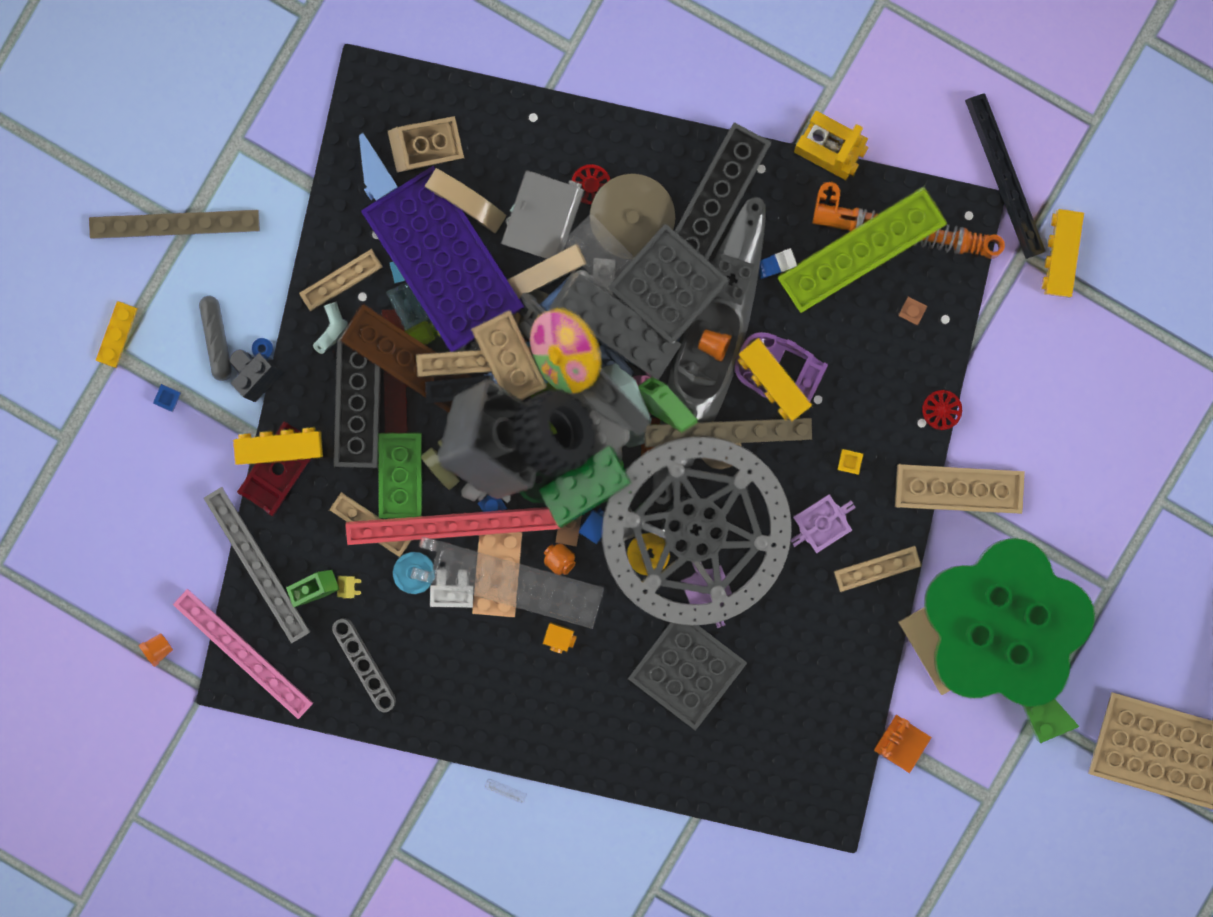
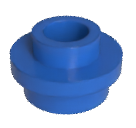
M259 338L253 342L252 353L254 356L258 353L268 357L271 356L273 345L268 339ZM262 344L266 347L263 353L258 350V347Z

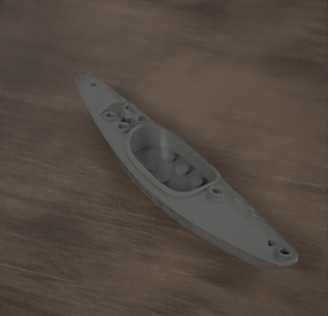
M754 197L747 201L733 222L712 262V265L725 277H730L731 274L735 275L737 284L733 283V286L727 284L680 336L679 343L681 345L675 353L667 386L697 418V423L714 422L733 378L735 361L745 340L756 291L765 228V204L760 198ZM706 329L731 336L729 347L722 361H718L698 349L701 337ZM692 362H696L700 365L698 370L715 380L716 384L715 386H702L690 383L679 374L677 368L679 365H691ZM660 420V424H667L664 421ZM695 458L683 459L684 468L690 469ZM667 466L653 474L652 492L669 474ZM673 481L655 500L656 502L665 504L672 499Z

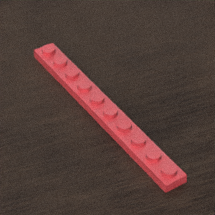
M548 507L346 522L345 524L347 545L560 529Z

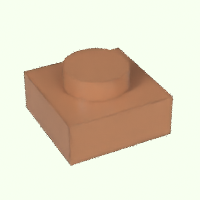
M907 297L898 316L918 325L927 306Z

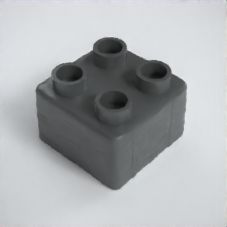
M489 379L456 395L447 417L446 431L438 452L440 465L445 470L455 473L472 484L478 491H483L496 499L532 487L536 471L531 468L530 463L528 464L524 461L523 454L519 453L517 449L519 447L518 443L514 439L516 433L513 431L516 413L519 412L518 409L524 402Z

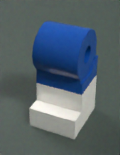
M791 248L761 260L758 272L759 279L796 267L797 263Z

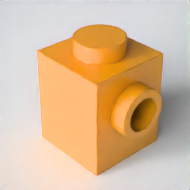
M550 622L543 644L551 646V651L562 654L563 650L568 651L569 647L573 648L577 636L573 635L574 630Z

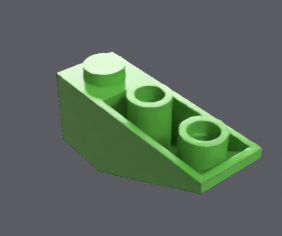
M651 377L638 386L648 412L681 433L698 422L697 418L664 383Z

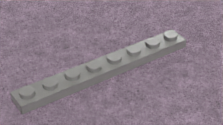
M220 487L204 497L205 502L291 644L310 633L298 610L292 606L287 592L224 488Z

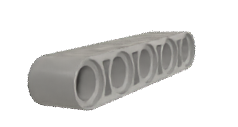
M347 618L337 620L332 627L333 634L379 711H390L396 704L395 696L353 623ZM343 622L348 625V632L346 634H341L338 631L337 626L339 623ZM350 641L358 643L359 650L357 652L349 650L348 644ZM362 659L367 660L370 664L369 670H361L359 668V661ZM371 678H377L380 681L378 689L371 688L369 684ZM387 696L390 698V707H383L380 704L381 697Z

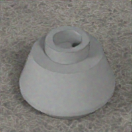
M469 482L461 490L462 497L471 501H476L477 499L481 501L487 495V493L475 489Z

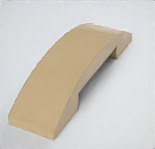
M437 168L424 186L476 219L479 224L494 234L507 216L485 198Z

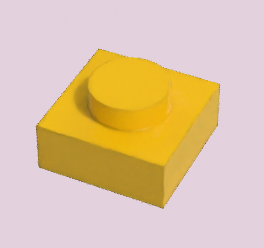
M842 449L837 470L859 475L863 454Z

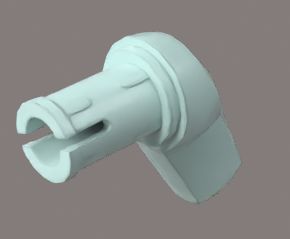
M337 302L324 306L330 324L321 337L313 344L314 349L320 354L325 353L331 348L347 328V321L342 319Z

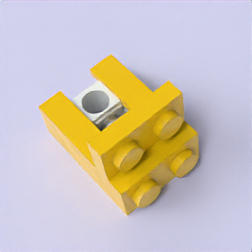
M816 110L804 135H801L797 142L794 153L847 180L849 174L852 176L855 174L859 166L856 163L858 158H864L869 148L866 146L868 138L861 135L864 127L855 124L852 130ZM819 135L823 138V141H815L813 136Z

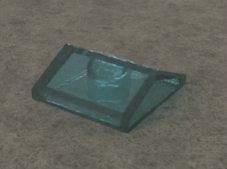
M407 283L386 292L405 330L429 320L428 315Z

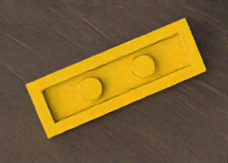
M119 301L116 302L95 361L117 368L138 308Z

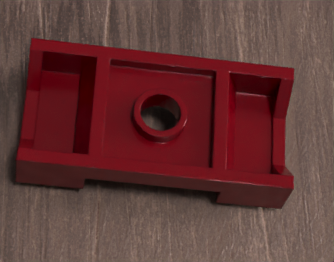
M284 421L275 435H281L282 430H294V434L302 432ZM312 458L256 463L237 493L264 509L269 515L274 516ZM277 462L282 463L284 466V472L281 475H276L273 472V465Z

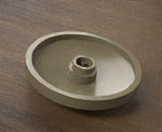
M640 174L617 176L605 183L596 193L590 208V225L596 240L606 251L624 259H634L664 224H667L672 230L675 224L674 205L668 192L657 181Z

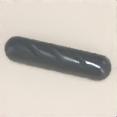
M205 296L199 302V309L211 373L216 380L225 381L231 376L232 367L220 304L215 297Z

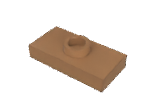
M582 515L558 529L556 543L577 546Z

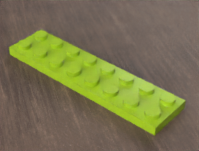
M923 187L798 263L796 267L780 274L778 279L800 313L947 225V222Z

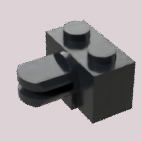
M239 349L233 352L230 357L231 365L239 373L231 384L243 398L255 403L283 373L272 358L258 353L253 358L248 352Z

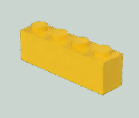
M1058 209L1056 214H1052L1051 226H1054L1053 235L1050 234L1048 238V247H1051L1050 256H1046L1044 266L1048 269L1047 277H1043L1041 289L1045 290L1044 295L1072 297L1084 212Z
M759 338L738 354L740 357L738 362L745 370L748 368L754 374L751 377L758 387L762 385L766 389L765 396L772 404L774 402L780 407L778 412L785 421L788 418L790 421H793L812 406Z
M304 428L302 433L295 434L294 430H282L281 435L274 436L272 432H261L260 437L252 438L251 433L239 434L238 439H233L235 465L323 457L321 432H315V428Z

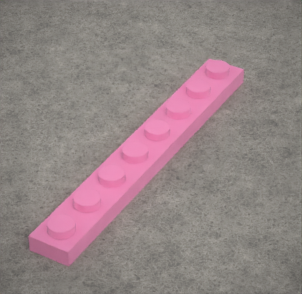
M186 589L175 601L173 606L297 719L313 704L309 698L189 589Z

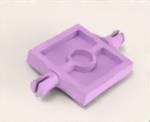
M830 494L793 517L799 526L800 534L793 537L790 541L794 542L793 545L796 547L806 540L811 544L814 551L818 553L852 531L847 523L845 514L856 507L852 505V501L840 507L835 504Z
M694 564L696 572L691 577L681 580V582L689 584L708 585ZM719 565L720 577L722 581L725 578V574L723 572L721 565ZM713 568L705 569L710 578L714 581ZM728 585L724 589L727 596L732 594ZM684 590L689 604H703L712 601L710 594ZM724 620L716 623L717 628L725 625Z

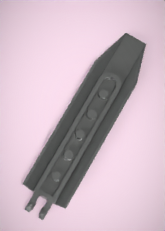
M523 293L520 299L524 309L519 311V313L524 317V321L518 328L530 341L531 329L535 320L546 311L536 302L537 299L531 293ZM599 369L595 382L589 388L579 392L602 417L638 435H643L650 420L601 369Z

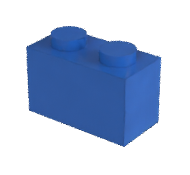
M601 509L598 511L593 510L579 533L597 544L602 536L605 512Z

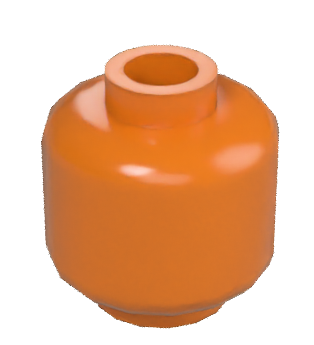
M552 544L544 552L546 555L544 564L556 575L568 574L576 564L574 553L564 544H557L555 546Z

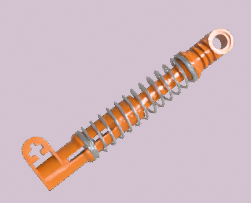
M826 182L820 187L817 194L812 223L845 229L851 232L879 214H875V211L868 213L867 209L863 212V208L852 210L838 207L840 189L835 183ZM827 190H830L832 194L829 203H833L835 206L819 203V201L825 202L827 195L824 193ZM949 224L946 227V231L938 229L921 240L922 247L928 241L930 249L937 243L939 251L943 245H945L946 252H949L953 246L955 254L968 253V250H970L972 254L974 251L977 255L980 252V255L989 259L997 258L1005 248L1003 238L998 235L984 234V237L980 233L978 236L977 233L972 235V232H969L967 228L960 227L957 231V226L954 232H949ZM995 242L998 245V251H990L988 243Z

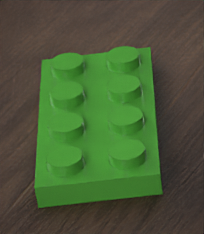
M379 433V518L421 517L422 433Z

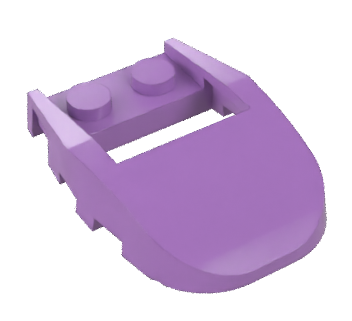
M762 332L748 337L743 343L740 352L759 338L778 363L785 350L806 359L795 384L810 402L828 364L822 363L809 351L789 339L786 340L776 337V335ZM738 355L735 361L737 377L746 386L767 398L765 396L766 389L762 385L760 387L756 385L751 378L754 374L749 368L745 370L738 362V359H740Z

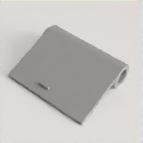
M526 170L502 244L546 259L564 251L584 189H581L582 184L571 180L567 184Z

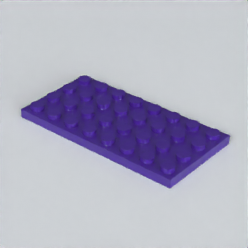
M434 166L361 210V212L449 350L456 352L475 340L471 331L472 328L508 310L511 311L512 315H515L523 310L524 306L463 211L424 187L435 170Z

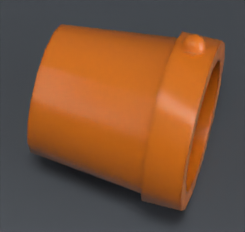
M706 329L701 337L698 349L714 357L716 360L722 361L729 347L731 336Z
M162 633L138 645L153 667L160 664L159 662L173 651V648Z

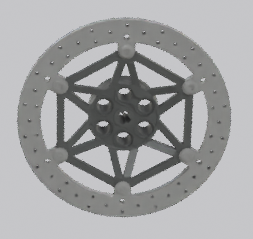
M687 437L669 441L651 449L638 458L625 471L632 484L609 497L603 518L602 540L606 561L612 576L626 596L647 613L668 622L684 625H705L727 620L742 613L768 592L782 571L788 555L791 540V516L788 502L780 483L772 471L758 457L743 447L726 440L712 437ZM690 458L716 459L733 465L739 469V472L733 477L684 468L682 460ZM667 466L669 474L636 512L627 511L633 496L640 486L656 471ZM687 476L729 484L712 495L704 497L697 495ZM673 481V502L666 511L644 515L645 511ZM680 481L690 495L680 497ZM752 481L759 488L768 508L770 518L769 536L762 535L746 487ZM732 491L722 508H719L713 502ZM739 494L742 496L753 534L726 521L725 517ZM686 504H692V510L689 513H683V507ZM709 507L713 508V513L705 517L704 510ZM662 519L661 529L645 523L646 521ZM672 520H678V526L675 529H669V523ZM694 524L697 525L695 532L691 530ZM624 527L632 528L648 574L644 581H640L628 561L623 539ZM714 527H719V534L710 536V531ZM641 529L663 537L666 543L655 569L652 567L640 531ZM731 530L749 539V541H726L727 532ZM685 540L684 547L680 549L675 547L677 541ZM700 543L706 545L704 551L696 552V547ZM721 548H750L721 581L718 551ZM759 550L766 551L760 567L752 578L739 590L727 596L724 589ZM672 551L678 556V559L662 571L668 554ZM712 558L714 581L702 566L701 561ZM686 561H692L708 585L701 586L666 580V577ZM660 586L706 593L710 594L712 601L703 604L679 603L663 598L656 594L655 591Z

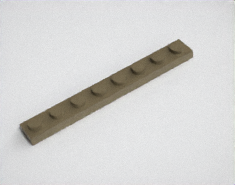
M259 210L89 217L90 239L260 231Z
M796 418L793 421L789 419L786 421L784 419L701 422L694 424L682 433L668 424L648 425L644 431L645 447H657L666 442L687 437H712L732 443L812 440V418Z

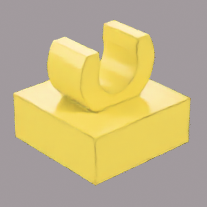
M338 576L337 584L340 590L337 591V597L354 598V595H360L361 591L354 590V584L361 583V580L355 579L353 576Z

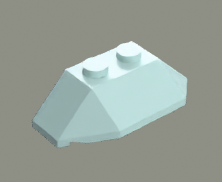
M616 363L600 368L650 420L648 425H651V417L635 379L620 369V366ZM629 430L630 437L626 446L631 448L645 443L644 433L643 435H638Z

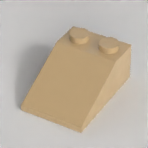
M455 116L397 127L388 131L397 173L464 158Z

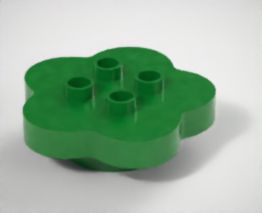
M1008 538L997 541L987 547L973 565H958L941 571L930 581L924 595L926 617L938 634V642L934 653L936 673L946 688L961 697L979 699L1000 693L1014 703L1029 707L1041 706L1053 701L1061 694L1067 684L1070 673V655L1085 643L1093 630L1095 622V611L1088 594L1074 582L1057 577L1046 554L1037 545L1024 539Z

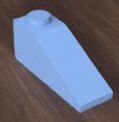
M362 133L359 135L364 183L367 186L364 190L370 200L375 198L377 201L397 189L398 186L366 136Z

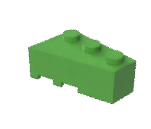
M1056 699L1041 706L1029 707L1022 705L1039 743L1080 727Z

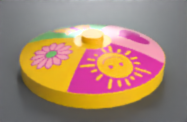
M552 309L541 314L535 320L530 334L531 352L540 373L553 387L567 393H578L589 388L597 379L600 369L599 349L591 330L581 318L565 309Z

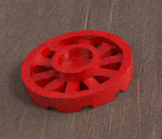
M592 164L585 165L574 173L572 181L582 184L581 186L583 187L581 189L586 191L580 202L591 205L595 192H598L599 188L604 185L599 182L606 178L607 182L610 181L608 173L602 167ZM591 168L595 169L593 176L590 173ZM582 170L586 171L587 177L581 174ZM601 171L603 175L599 178H596L598 173ZM576 177H580L583 182L576 181ZM590 193L592 196V201L587 200Z
M938 390L927 396L922 406L924 420L929 426L938 430H947L954 427L961 419L963 411L959 398L954 393L946 390ZM936 394L939 397V402H937L934 398ZM943 394H947L945 402L943 401ZM951 398H954L955 402L949 404ZM928 401H931L935 406H929L927 404ZM958 406L959 410H951V408ZM927 409L933 410L932 413L926 414ZM950 414L957 415V419H953ZM936 416L934 422H930V418ZM946 417L951 422L949 426L946 424ZM940 418L942 420V426L937 425Z

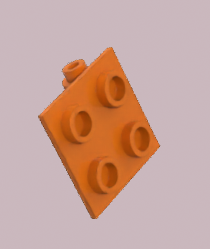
M895 715L874 751L910 773L932 737L910 724L905 718Z

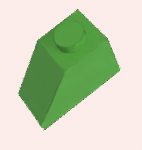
M332 570L317 572L286 587L293 607L315 601L340 590Z

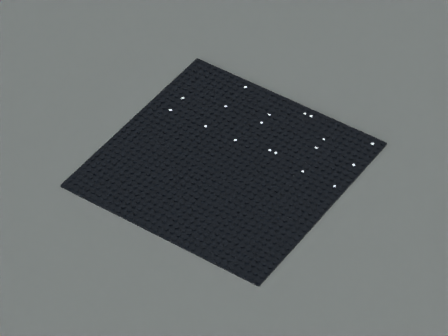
M345 44L342 49L273 356V361L280 367L283 373L265 392L255 436L260 437L261 432H272L274 436L284 421L301 432L304 428H315V432H321L323 457L311 459L274 516L269 515L264 509L243 496L238 513L286 592V587L317 572L332 570L337 582L338 576H353L355 579H360L361 583L354 584V590L361 591V594L354 595V598L337 597L336 591L323 598L297 606L296 609L310 630V633L291 644L231 545L216 615L309 698L313 704L297 719L211 639L197 694V704L844 852L856 853L879 756L874 749L884 734L906 637L898 622L911 615L935 510L895 507L897 464L945 466L953 427L947 430H938L929 426L924 420L922 406L927 396L938 390L950 391L960 400L991 259L980 255V252L978 255L975 254V251L972 254L970 250H968V253L955 254L953 246L949 252H946L945 245L939 251L937 243L930 249L928 241L922 247L920 240L915 246H910L800 313L778 279V276L784 272L763 279H759L758 276L745 340L751 335L760 332L776 335V337L786 340L789 339L809 351L822 363L828 364L810 401L812 406L797 417L812 418V440L741 443V446L758 457L772 471L780 483L790 510L791 539L800 534L799 526L793 517L830 494L838 506L842 507L852 501V505L856 508L845 514L847 523L852 531L818 553L814 551L811 544L806 540L796 547L793 545L794 542L790 541L788 555L778 578L768 592L750 608L724 620L725 625L717 628L716 623L699 625L745 660L747 664L695 731L628 679L670 622L657 618L641 609L618 586L606 561L602 536L596 544L579 533L577 546L565 545L575 555V566L566 575H556L544 564L546 556L544 552L550 545L560 544L556 543L558 529L522 532L515 617L472 614L473 608L430 607V587L422 593L411 594L400 590L395 584L393 569L397 559L400 558L379 543L347 545L346 521L330 511V508L342 492L379 517V467L334 466L337 342L323 354L318 353L314 349L313 344L321 337L330 324L324 306L337 302L342 319L347 321V326L361 305L364 304L434 352L451 353L442 337L437 334L435 326L406 281L395 284L390 267V262L393 261L361 212V210L373 204L376 200L375 198L370 200L364 190L367 186L364 183L360 134L363 133L398 187L434 166L435 169L437 168L461 182L507 215L494 234L463 211L508 280L547 260L546 258L502 244L512 213L510 210L516 202L526 170L569 184L570 180L572 181L574 173L580 167L590 164L602 167L608 173L610 180L625 174H640L650 177L661 184L671 197L675 210V224L673 231H675L730 129L352 44ZM455 116L464 158L397 173L388 135L389 130ZM765 138L772 143L708 262L712 264L736 217L747 201L754 197L760 198L765 204V228L760 261L791 248L795 261L798 264L849 233V230L812 223L817 194L820 187L826 182H833L840 189L838 207L852 210L863 208V212L867 209L868 213L875 211V214L882 213L924 187L944 217L947 225L949 224V232H954L957 226V231L960 227H963L972 232V235L977 233L978 236L980 233L982 237H984V234L997 235L1004 201L1000 191L863 159L857 160L856 163L859 166L853 176L849 174L847 180H844L794 153L796 144ZM594 168L590 169L591 176L594 174ZM582 170L581 174L587 177L586 171ZM600 171L596 178L601 177L603 173ZM576 177V181L583 182L580 177ZM607 178L604 179V180H602V181L599 182V183H602V184L607 183ZM827 190L824 193L827 195L825 202L819 201V203L835 206V204L829 203L832 194L830 190ZM591 193L588 196V201H592ZM580 202L564 250L578 244L587 264L572 272L585 270L589 275H592L594 258L616 260L615 280L633 259L617 257L606 251L599 244L590 225L591 205ZM947 225L943 226L940 230L946 231ZM995 242L988 243L990 251L994 250ZM370 249L374 251L383 268L313 311L308 309L299 294L300 292ZM572 272L538 290L550 295ZM735 275L726 276L730 280L728 282L729 286H733V283L737 284ZM613 293L612 296L614 298H616L621 303L629 307L625 302H623L617 295ZM907 297L927 306L918 325L898 316ZM521 332L525 342H530ZM475 339L456 352L481 351ZM596 341L597 346L600 347L602 344ZM785 350L779 364L795 383L806 359ZM674 356L659 378V381L665 385L668 383ZM626 362L627 365L634 372V374L631 377L637 375H645L644 373L633 367L631 364ZM382 369L380 433H422V455L431 447L439 452L441 447L438 441H443L449 413L434 403H427L425 397ZM488 372L467 374H469L472 377L484 376V374H488ZM734 372L714 422L783 419V417L778 412L780 407L776 402L772 404L767 398L746 386L737 377L736 372ZM936 394L934 398L937 402H939V397ZM943 394V401L945 402L947 394ZM529 396V397H527V398H525V399H523V400H521V401H523V402L525 403V401H527L528 399H531V396ZM951 398L949 404L955 402V399ZM928 401L927 404L929 406H935L931 401ZM958 406L951 408V410L957 411ZM926 410V414L933 412V410ZM950 414L955 419L956 415ZM936 416L930 418V422H934ZM946 417V424L949 426L951 422ZM941 418L937 424L938 426H942ZM554 434L553 437L559 444L558 434ZM626 445L622 446L623 468L626 471L641 457V445L631 448ZM842 449L863 454L859 475L837 470ZM695 458L690 467L693 470L733 477L739 472V469L733 465L725 469L712 468L702 458ZM422 459V516L483 512V510L478 505L480 502L478 499L471 501L462 497L461 490L468 483L467 481L459 477L460 482L449 490ZM277 462L273 465V472L276 475H281L284 472L282 463ZM256 463L249 464L247 476ZM653 474L640 486L629 504L632 512H636L651 495ZM537 475L534 480L536 483H539V481L542 482L543 478ZM687 476L697 495L704 497L712 495L729 484ZM752 481L746 487L760 531L762 535L769 536L770 518L768 508L759 488ZM682 483L680 485V497L690 495ZM732 491L713 502L719 508H722ZM520 492L511 494V500L508 503L501 498L507 507L505 510L548 507L545 502H530ZM739 494L725 517L726 521L753 534L742 496ZM673 497L665 504H659L654 501L645 511L644 515L665 512L673 502ZM607 502L600 503L584 513L581 518L580 529L593 510L598 511L601 509L605 512ZM686 504L683 507V513H689L692 510V504ZM711 507L704 510L705 517L713 513V508ZM662 519L646 521L645 523L661 529ZM672 520L669 523V529H675L678 526V520ZM696 524L692 525V526H693V529H691V530H692L693 532L696 531V527H697ZM714 527L710 531V536L718 535L719 527ZM644 529L640 530L641 534L651 533ZM731 530L727 532L726 541H749V539ZM479 535L411 540L402 555L409 552H421L428 556L435 568V579L432 585H437L438 569H446V585H458V571L468 570L467 585H473L474 601ZM635 537L624 541L626 555L629 544ZM685 540L677 541L675 547L677 549L684 547ZM700 543L696 547V552L704 551L706 545ZM912 546L916 547L921 567L840 592L834 571ZM651 548L647 552L649 558H654L655 555L652 553L653 549ZM721 548L718 551L719 565H721L725 577L750 548ZM759 550L730 582L731 593L739 590L752 578L760 567L766 551ZM672 551L669 552L670 558L664 569L678 559V556ZM712 558L701 561L704 569L713 568ZM686 561L666 577V580L681 582V580L691 577L696 572L692 562ZM633 569L640 581H644L648 576L639 574ZM660 586L655 591L656 594L663 598L689 604L683 589ZM347 618L353 623L395 696L396 704L390 711H379L333 634L332 627L337 620ZM341 622L338 624L337 629L341 634H346L348 632V625ZM550 622L574 630L573 635L577 637L573 648L569 647L568 651L563 650L561 654L551 651V646L543 644ZM350 641L348 648L351 652H357L359 645L355 641ZM362 659L359 661V668L363 671L369 670L370 664L367 660ZM377 678L370 679L369 684L371 688L378 689L380 681ZM383 696L380 699V704L383 707H390L391 700L389 697Z

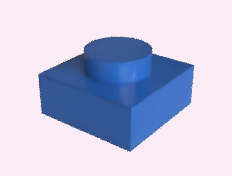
M161 384L153 404L174 412L181 392Z
M490 495L478 503L483 512L507 509L501 498L496 499Z

